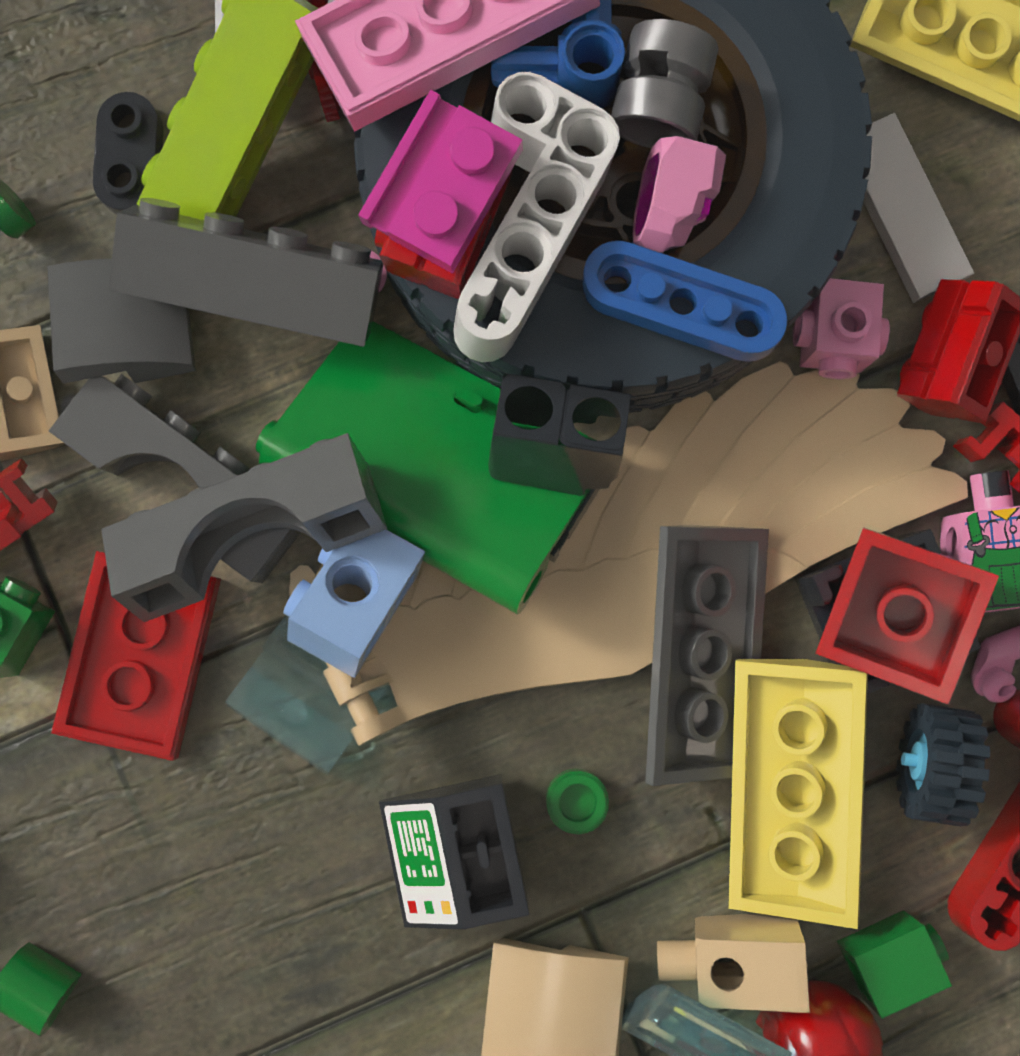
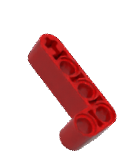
M1016 690L1014 695L1007 701L996 703L993 718L998 733L1020 749V690ZM1020 782L954 885L947 901L948 914L952 923L959 930L994 951H1006L1020 943V871L1014 874L1012 870L1013 857L1020 849ZM999 882L1010 886L1007 893L997 888ZM986 907L992 910V914L987 921L981 917Z

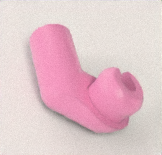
M1020 625L987 637L981 643V649H979L970 676L976 693L980 696H985L991 702H1005L1016 691V687L1013 685L1015 677L1012 675L1015 660L1020 659Z

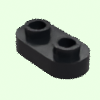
M121 92L111 96L102 104L97 115L93 188L101 202L116 215L117 212L137 205L145 187L141 181L144 169L152 157L160 153L163 148L164 128L161 117L148 99L134 92ZM129 114L135 115V120L131 126L127 128L118 127L120 120L124 116ZM131 173V180L126 186L115 187V180L120 174Z

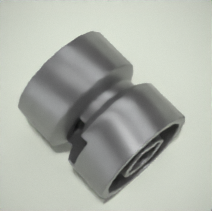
M667 19L645 20L634 26L623 64L624 73L629 79L620 83L611 114L618 125L621 138L650 149L658 140L666 137L679 136L697 141L705 109L704 100L698 94L706 92L710 87L719 50L717 41L709 33L694 25Z

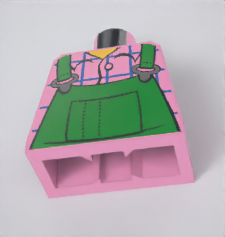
M1009 470L971 475L970 483L975 511L943 517L940 532L941 554L999 576L985 612L1020 608V506H1014L1012 488L1009 484Z

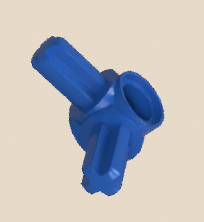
M600 0L599 7L571 20V25L565 28L561 35H558L557 46H521L491 61V80L493 86L498 88L508 76L517 72H531L545 77L602 109L610 105L616 97L625 55L621 30L612 24V0ZM592 62L602 66L605 71L590 74L580 70L577 66L582 63Z

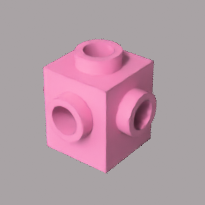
M830 278L820 294L814 298L811 305L794 322L793 344L796 347H801L800 367L819 369V375L824 378L850 379L856 377L857 373H861L879 358V355H883L888 344L890 332L889 320L882 318L884 284Z

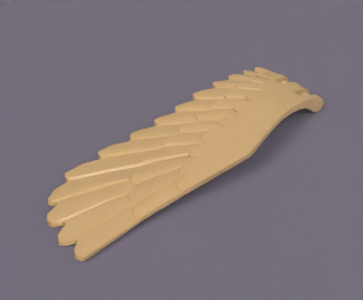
M779 361L741 378L716 401L713 400L710 393L705 391L693 398L688 397L679 403H675L654 430L648 431L641 426L627 427L618 477L611 482L609 488L598 491L571 537L567 539L560 550L555 563L549 560L539 586L521 613L517 615L422 561L417 578L357 676L353 678L326 663L328 668L323 671V674L339 706H347L356 724L351 729V732L358 746L366 744L409 721L459 703L541 687L628 676L652 664L660 526L703 525L769 529L766 594L798 573L857 544L863 527L882 533L968 498L967 481L955 472L931 466L932 462L943 453L946 439L935 430L902 428L899 421L909 409L910 403L898 397V391L894 388L859 389L857 387L859 373H857L856 377L850 379H829L820 376L819 369L794 376L789 365ZM323 564L316 574L309 566L300 565L290 573L289 596H291L296 586L303 579L312 583L323 567ZM344 584L334 590L339 598L348 602H357L367 597L360 587L353 584ZM389 684L397 707L379 714L370 693Z

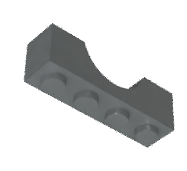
M123 374L118 377L115 383L105 376L89 378L49 429L51 434L98 469L117 476L143 463L166 461L183 467L192 476L198 488L215 485L250 470L248 466L222 447H219L215 454L212 455L195 443L201 432L170 410L163 419L148 408L146 404L153 396ZM271 528L253 533L233 545L222 556L221 560L250 582L263 583L301 532L288 528Z
M346 433L333 439L315 442L305 450L274 462L256 465L246 473L215 485L197 488L187 496L151 510L135 512L125 520L102 528L111 596L141 621L147 622L204 600L210 576L219 560L233 545L253 533L271 528L294 529L307 534L325 552H329L386 530L387 526L368 463L350 435Z

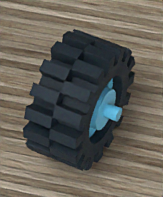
M923 703L917 704V709L913 708L909 713L910 721H906L904 724L905 739H900L898 747L902 751L901 760H897L896 771H900V778L896 781L897 791L902 792L899 798L900 807L905 808V816L913 820L960 827L968 826L971 824L970 818L975 819L979 813L977 802L983 803L986 792L982 788L983 781H989L990 769H985V760L990 758V746H984V742L988 737L987 728L981 726L983 719L979 714H975V711Z

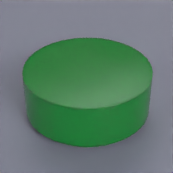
M0 179V230L11 238L19 239L33 228L36 222L18 195Z
M575 768L561 772L551 781L546 793V807L551 820L558 828L571 834H585L596 829L604 821L609 808V798L606 788L596 775L590 771Z

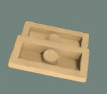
M40 325L0 330V461L63 446L64 442L49 432V429L59 416Z
M501 938L494 942L481 1056H619L629 957L572 945L558 950L507 938Z

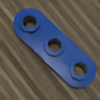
M611 241L602 244L589 255L584 266L583 292L589 304L598 312L739 361H757L768 356L777 347L786 331L787 313L781 300L771 291L633 243ZM618 276L625 279L629 287L622 292H614L609 290L604 282L610 277ZM677 297L686 298L691 302L693 311L685 315L678 314L672 310L669 302ZM741 320L751 321L757 327L758 335L754 337L741 335L737 331L735 323Z

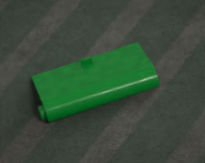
M374 321L371 334L364 347L340 341L337 343L278 421L273 420L264 427L256 443V451L260 454L259 464L271 463L305 450L320 440L333 439L348 433L369 465L387 526L386 530L424 550L425 554L422 561L517 615L526 607L535 593L547 569L550 553L591 490L585 489V494L578 496L492 478L488 471V461L501 389ZM513 423L515 426L527 430L540 428ZM577 430V432L583 437L589 440L597 441L591 438L590 436ZM559 439L558 445H563V446H565L564 444L561 443V441H560V439Z

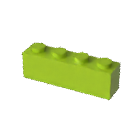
M306 0L222 1L221 11L224 16L214 37L204 43L194 62L196 76L187 96L181 98L175 104L169 115L167 128L170 130V133L161 152L153 156L144 169L141 181L145 187L137 205L140 206L141 198H153L180 205L179 215L204 220L205 213L237 216L314 61L295 20L317 10V7Z

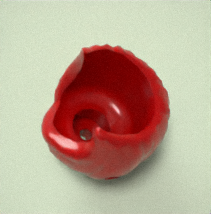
M808 981L810 1013L760 1011L756 1019L757 1025L763 1030L767 1056H883L881 1031L871 1011L858 997L834 983Z

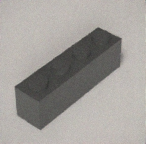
M141 198L140 206L134 205L117 212L109 291L365 346L372 330L384 266L382 260L370 258L371 249L342 241L333 242L332 249L307 244V234L288 228L270 227L268 235L243 229V219L221 213H205L204 220L179 215L180 205L160 199Z

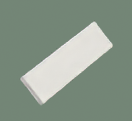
M890 114L873 122L871 130L867 134V136H872L870 172L865 178L869 181L863 202L912 302L915 303L935 294L941 279L965 280L973 275L974 271L896 114Z

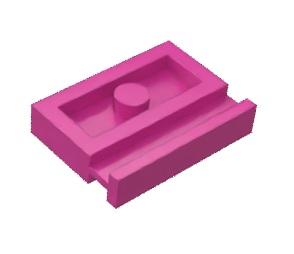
M430 89L358 216L362 224L383 232L394 242L453 273L521 155L523 140L460 105L457 108L441 99L440 94Z

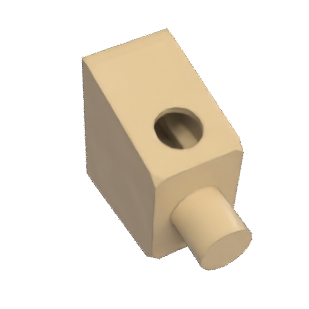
M759 913L700 916L695 918V940L657 941L659 981H698L699 1005L702 1007L810 1013L806 945L797 919ZM720 958H730V959H733L732 961H729V962H719V961H718V959H720Z

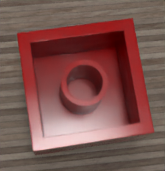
M863 527L815 654L942 703L949 704L999 576L979 567Z

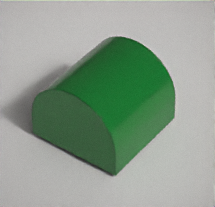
M28 942L13 955L0 972V1013L41 1037L53 1024L82 974Z

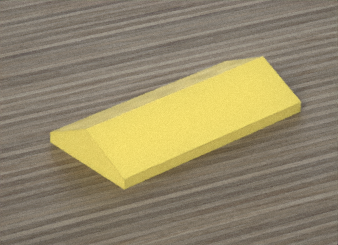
M1020 0L867 1L850 47L1020 121Z
M809 659L736 660L729 909L858 929L868 690L867 673L849 666Z

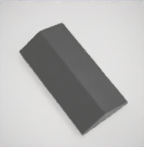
M703 525L660 526L645 782L651 786L732 778L735 663L738 659H761L769 529Z

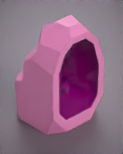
M679 136L661 138L652 145L642 173L635 208L633 244L659 253L685 245L693 226L706 220L711 202L720 192L726 155L717 146Z

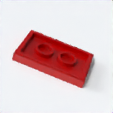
M96 551L51 734L171 761L178 759L221 578L210 576L204 600L143 622L111 596L105 552Z

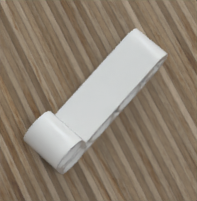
M517 72L508 76L499 85L491 123L523 140V151L515 165L525 169L530 174L461 292L457 304L454 322L455 342L463 354L479 362H493L505 356L512 348L604 183L620 140L618 125L614 118L605 110L545 77L531 72ZM522 113L530 116L536 122L524 124L514 120L510 115ZM582 145L588 147L596 156L584 157L578 155L571 149V146ZM544 199L557 201L564 206L566 212L562 214L546 212L537 202ZM517 254L525 256L534 263L536 269L530 272L513 270L505 263L504 258ZM495 295L503 302L498 321L491 322L487 329L479 327L476 321H482L486 317Z

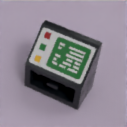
M502 774L379 801L404 927L465 930L529 915L528 896Z

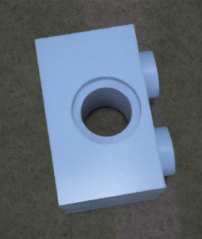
M383 530L329 552H325L322 548L318 562L323 564V567L312 583L304 579L300 581L284 608L283 613L289 616L287 641L355 678L417 578L425 551L388 530ZM344 584H353L360 587L367 597L357 602H348L339 598L334 590Z

